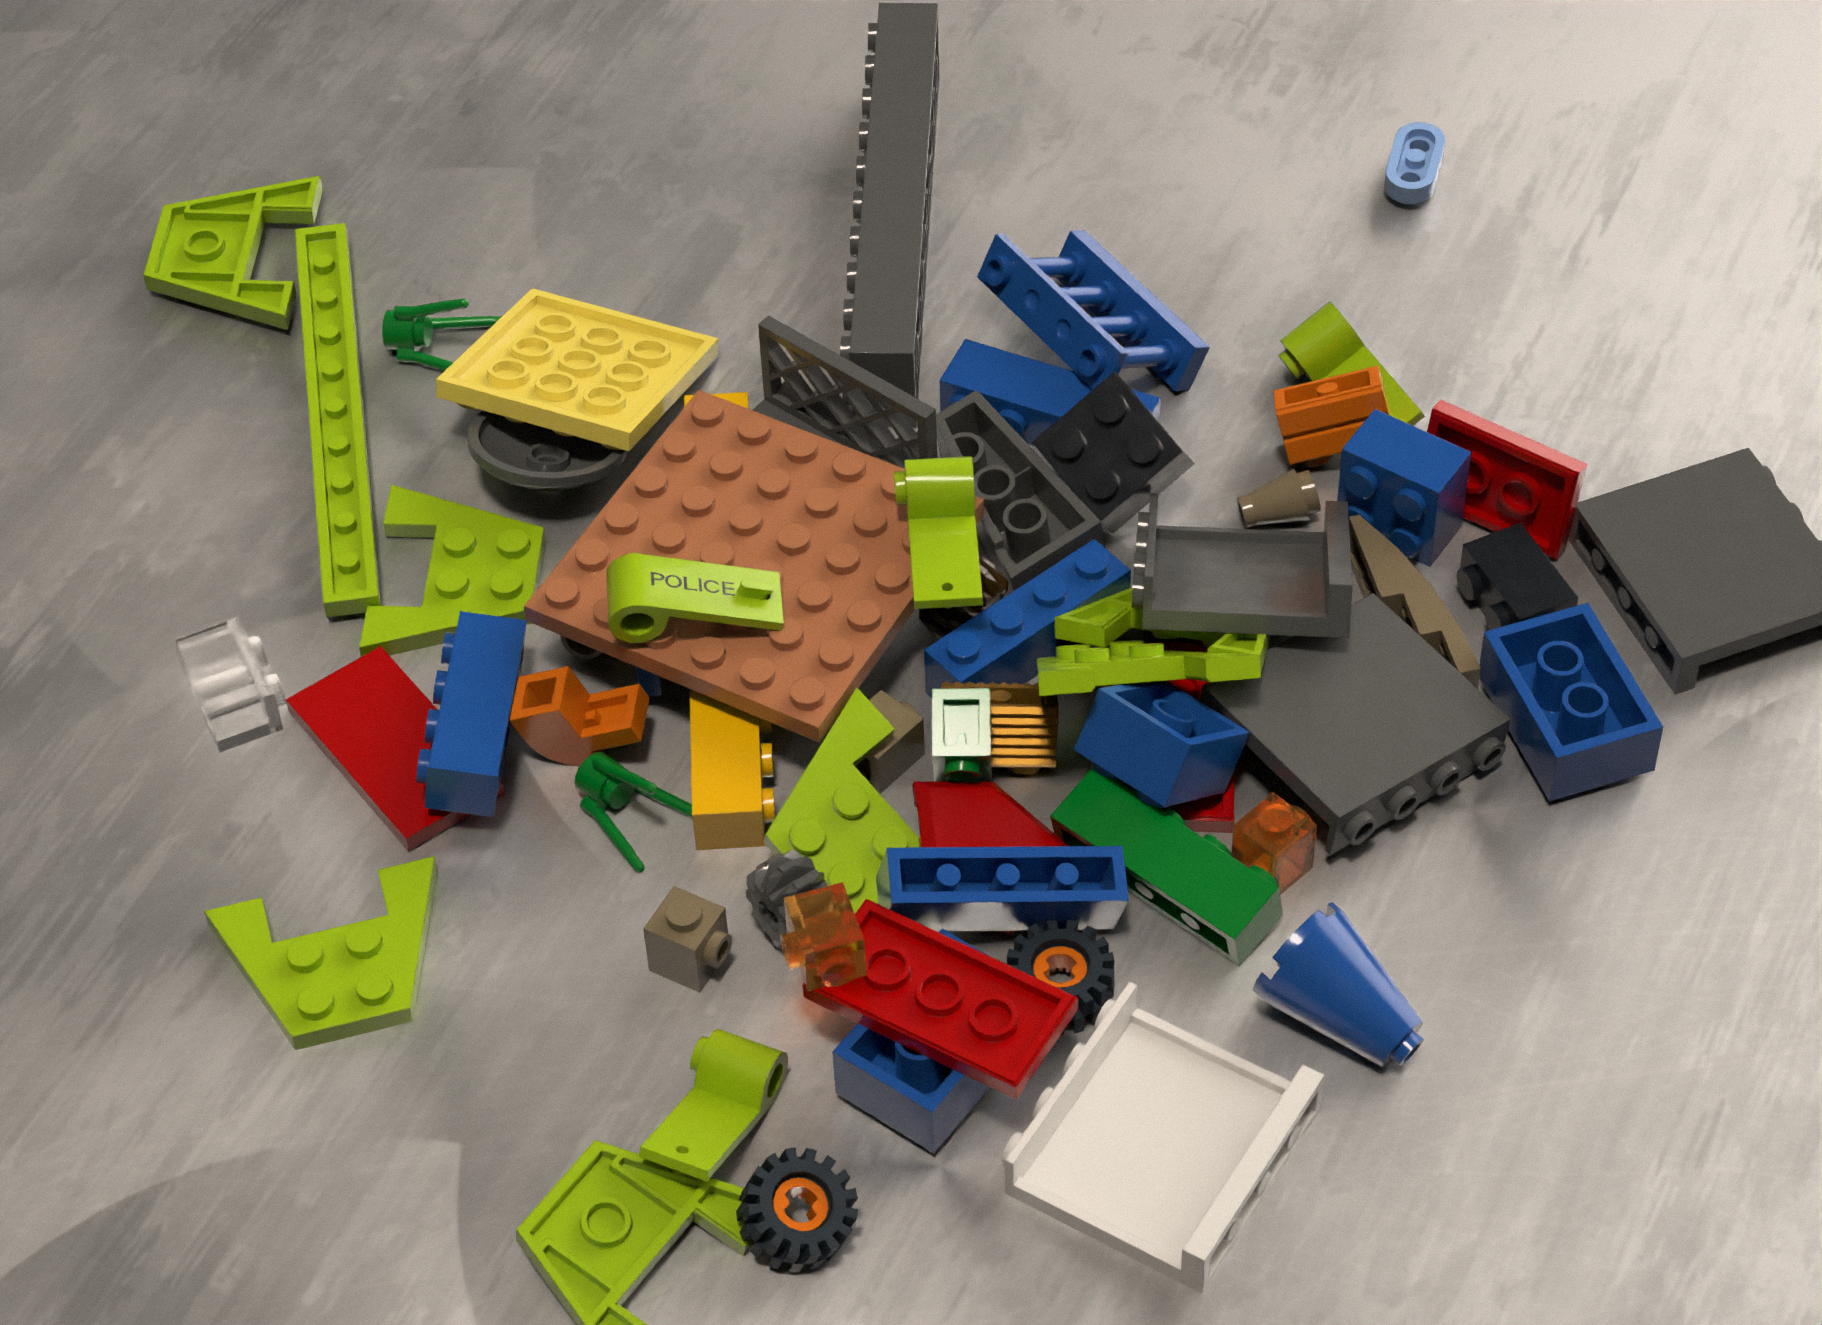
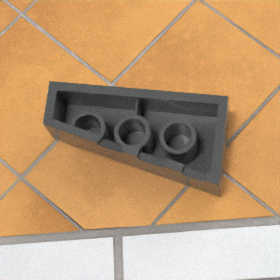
M977 390L936 414L937 442L940 457L972 456L975 496L984 499V515L976 524L977 534L990 561L998 566L1000 572L1009 581L1007 595L1093 539L1105 548L1101 521Z

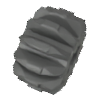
M793 849L784 854L778 853L759 864L756 870L747 875L748 889L746 890V898L752 904V915L760 922L761 932H767L771 937L773 945L783 948L784 951L793 956L803 950L808 951L828 940L829 935L839 929L838 916L840 915V909L833 900L834 890L828 887L824 880V873L818 872L815 869L813 861L809 857H802L800 853Z

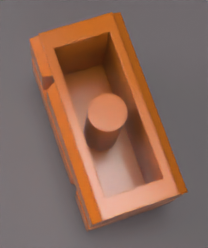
M1379 366L1273 391L1276 416L1290 465L1298 463L1308 467L1323 465L1329 462L1333 455L1342 453V448L1374 409L1391 416Z

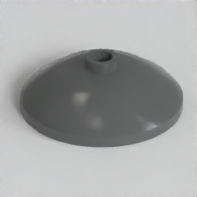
M483 410L474 417L468 428V450L479 466L503 482L535 491H564L593 484L616 470L628 454L626 450L608 449L602 446L601 443L576 436H561L551 429L526 422H511L504 416Z

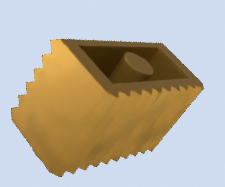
M946 681L941 684V689L990 688L991 767H1008L1011 771L1019 774H1033L1040 771L1041 767H1056L1059 725L1057 695L1039 696L1038 683L1034 685L1027 682L1022 685L1016 682L1012 684L1005 682L1001 684L994 682L974 684L969 681L963 684L958 681L952 684Z

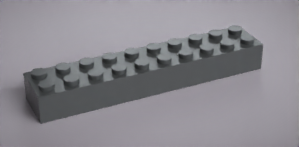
M879 3L877 23H868V53H875V55H866L865 85H870V88H863L862 118L867 119V122H860L859 152H864V156H857L856 186L861 187L863 191H854L853 221L858 222L860 226H851L850 257H855L857 262L847 263V294H853L854 299H844L843 309L844 331H851V336H841L840 356L918 399L940 85L938 3ZM862 391L873 408H876L877 406L868 393ZM842 393V399L844 400L846 405H850V403ZM852 407L853 414L856 415L857 413ZM903 414L910 425L916 428L917 421ZM881 417L885 425L892 428L885 417Z

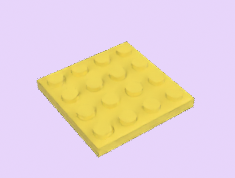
M532 288L436 379V398L457 403L465 409H479L501 415L511 422H526L551 429L561 436H576L601 443L602 446L608 449L630 451L718 357L719 338Z

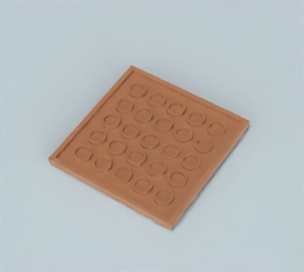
M698 390L524 605L526 621L820 743L842 712L856 687L859 688L915 611L907 505H896L894 472L905 471V469ZM975 496V519L977 524L984 515V499ZM629 553H641L779 572L784 624L781 631L669 617L661 635L653 640L643 643L622 641L612 635L609 629L606 571L610 563L618 557Z

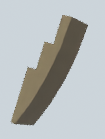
M1350 516L1351 568L1363 598L1374 593L1478 688L1481 668L1460 626L1434 588L1405 555L1362 516Z

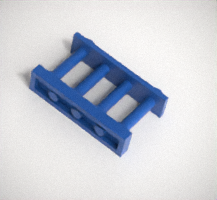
M1085 230L1070 231L1059 257L1029 258L1003 233L995 234L977 275V278L1092 389L1096 388L1114 371L1119 375L1121 369L1150 367L1174 391L1190 390L1210 349L1208 344ZM1051 278H1057L1065 287H1059ZM1081 307H1087L1097 317H1091ZM1113 337H1119L1128 347H1122Z

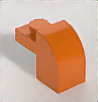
M566 666L519 676L509 721L525 742L542 756L558 763L580 767L582 762L591 754L596 752L604 753V749L641 742L650 697L640 684L589 694L570 667Z

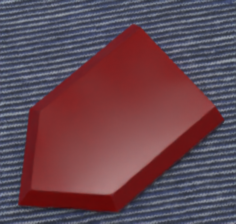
M914 781L912 784L914 806L917 807L919 819V847L1069 846L994 782ZM1010 930V931H1004V932H1005L1007 935L1011 936L1016 930Z

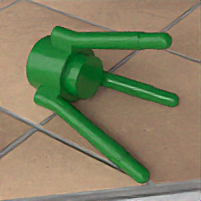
M465 298L418 306H395L394 310H387L384 315L382 325L383 344L387 351H397L398 362H415L445 371L454 362L418 352L422 347L430 346L434 329L492 327L502 316L430 318L428 316L465 309L469 305L468 300Z
M596 752L587 757L575 775L574 783L576 789L585 794L580 803V808L595 818L636 873L643 872L645 866L605 812V808L619 809L631 799L634 790L692 818V804L658 788L654 783L630 772L603 752Z

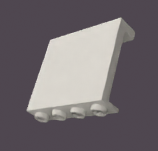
M1129 982L1116 1001L1109 999L1105 1002L1097 1016L1094 1026L1095 1032L1086 1045L1079 1042L1072 1049L1064 1067V1076L1056 1088L1047 1087L1042 1092L1033 1111V1121L1023 1134L1016 1132L1008 1141L1001 1158V1165L1005 1167V1193L1203 1294L1321 1110L1324 1074L1303 1064L1292 1081L1272 1073L1137 1008V985Z

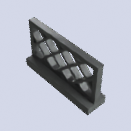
M769 315L758 324L764 400L753 411L904 469V460L937 458L935 408ZM779 344L786 348L794 361L791 362ZM820 367H822L823 369H825V370L828 372V374L830 375V377H831V378L833 379V381L835 382L834 385L831 384V382H830L829 379L826 377V375L824 374V372L821 370ZM798 370H802L816 391L813 392ZM862 391L868 393L877 406L876 408H873ZM840 393H843L845 398L848 400L850 405L857 413L856 415H854L851 412L849 407L846 405L844 400L839 395ZM903 414L917 421L918 432H915ZM881 417H885L899 438L895 439Z

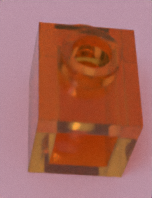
M1273 792L1233 825L1232 857L1249 868L1251 865H1257L1266 870L1277 881L1281 895L1313 868L1317 825L1303 809L1295 805L1291 806Z
M843 882L784 898L787 933L780 935L781 946L788 969H800L807 991L825 986H841L852 979L867 975L864 938Z

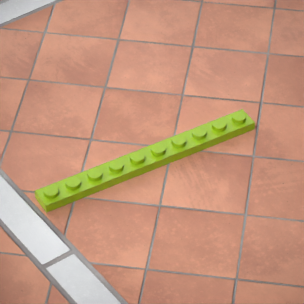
M345 223L295 229L322 595L326 618L366 612L367 605L381 606L349 243Z

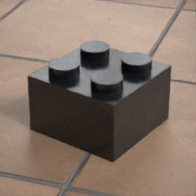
M1116 371L1032 442L1076 496L1101 521L1102 526L1112 534L1150 503V493L1160 494L1195 464Z

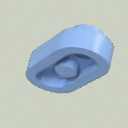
M1414 122L1404 125L1397 131L1386 167L1384 184L1386 193L1392 199L1403 204H1416L1426 201L1433 195L1445 148V136L1439 128L1429 123Z

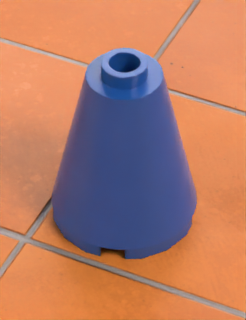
M1333 902L1328 903L1326 915L1317 910L1294 931L1272 957L1279 967L1270 980L1261 972L1253 987L1254 993L1263 1002L1382 1068L1392 1061L1398 1066H1402L1413 1056L1424 1041L1418 1034L1423 1021L1344 911Z

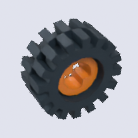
M1057 919L1046 920V931L1041 932L1036 923L1028 927V939L1019 934L1014 939V950L1010 948L1008 950V965L1078 997V1010L1068 1023V1025L1071 1024L1074 1034L1084 1031L1085 1018L1094 1026L1105 1002L1114 997L1115 960L1113 952L1109 953V943L1104 937L1096 941V930L1088 925L1082 933H1079L1078 921L1067 919L1066 929H1058ZM1056 968H1059V971H1063V968H1066V972L1069 973L1071 971V980L1065 983L1053 982L1050 980V970L1053 973L1056 971Z
M796 1147L785 1149L780 1158L777 1157L776 1153H773L765 1159L761 1167L758 1165L739 1197L738 1201L742 1203L738 1207L736 1215L737 1221H744V1225L739 1231L743 1242L751 1238L754 1240L755 1244L750 1252L757 1259L764 1251L772 1256L767 1265L774 1269H778L782 1262L789 1263L788 1272L799 1273L805 1264L808 1265L809 1271L819 1268L825 1259L829 1261L838 1252L853 1230L851 1228L857 1220L858 1209L852 1208L858 1199L856 1188L849 1190L845 1188L851 1177L845 1169L835 1175L831 1169L836 1160L828 1155L822 1164L814 1161L817 1150L806 1148L801 1157L797 1156ZM797 1195L799 1196L798 1199H806V1204L810 1203V1209L806 1214L808 1222L799 1223L786 1215L785 1210L790 1204L789 1196L793 1198Z

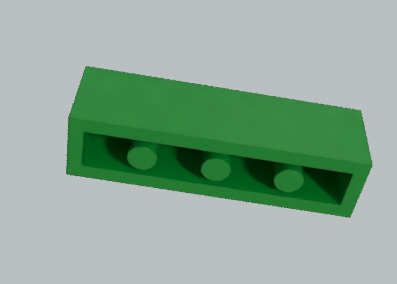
M1092 768L1050 815L1054 833L1069 846H1123L1128 892L1240 966L1283 916L1277 881L1263 868L1257 865H1251L1249 868L1233 858L1226 845L1216 837L1209 834L1201 837L1186 827L1181 816L1170 807L1158 808L1149 805L1138 798L1136 795L1137 790L1121 779L1103 776Z

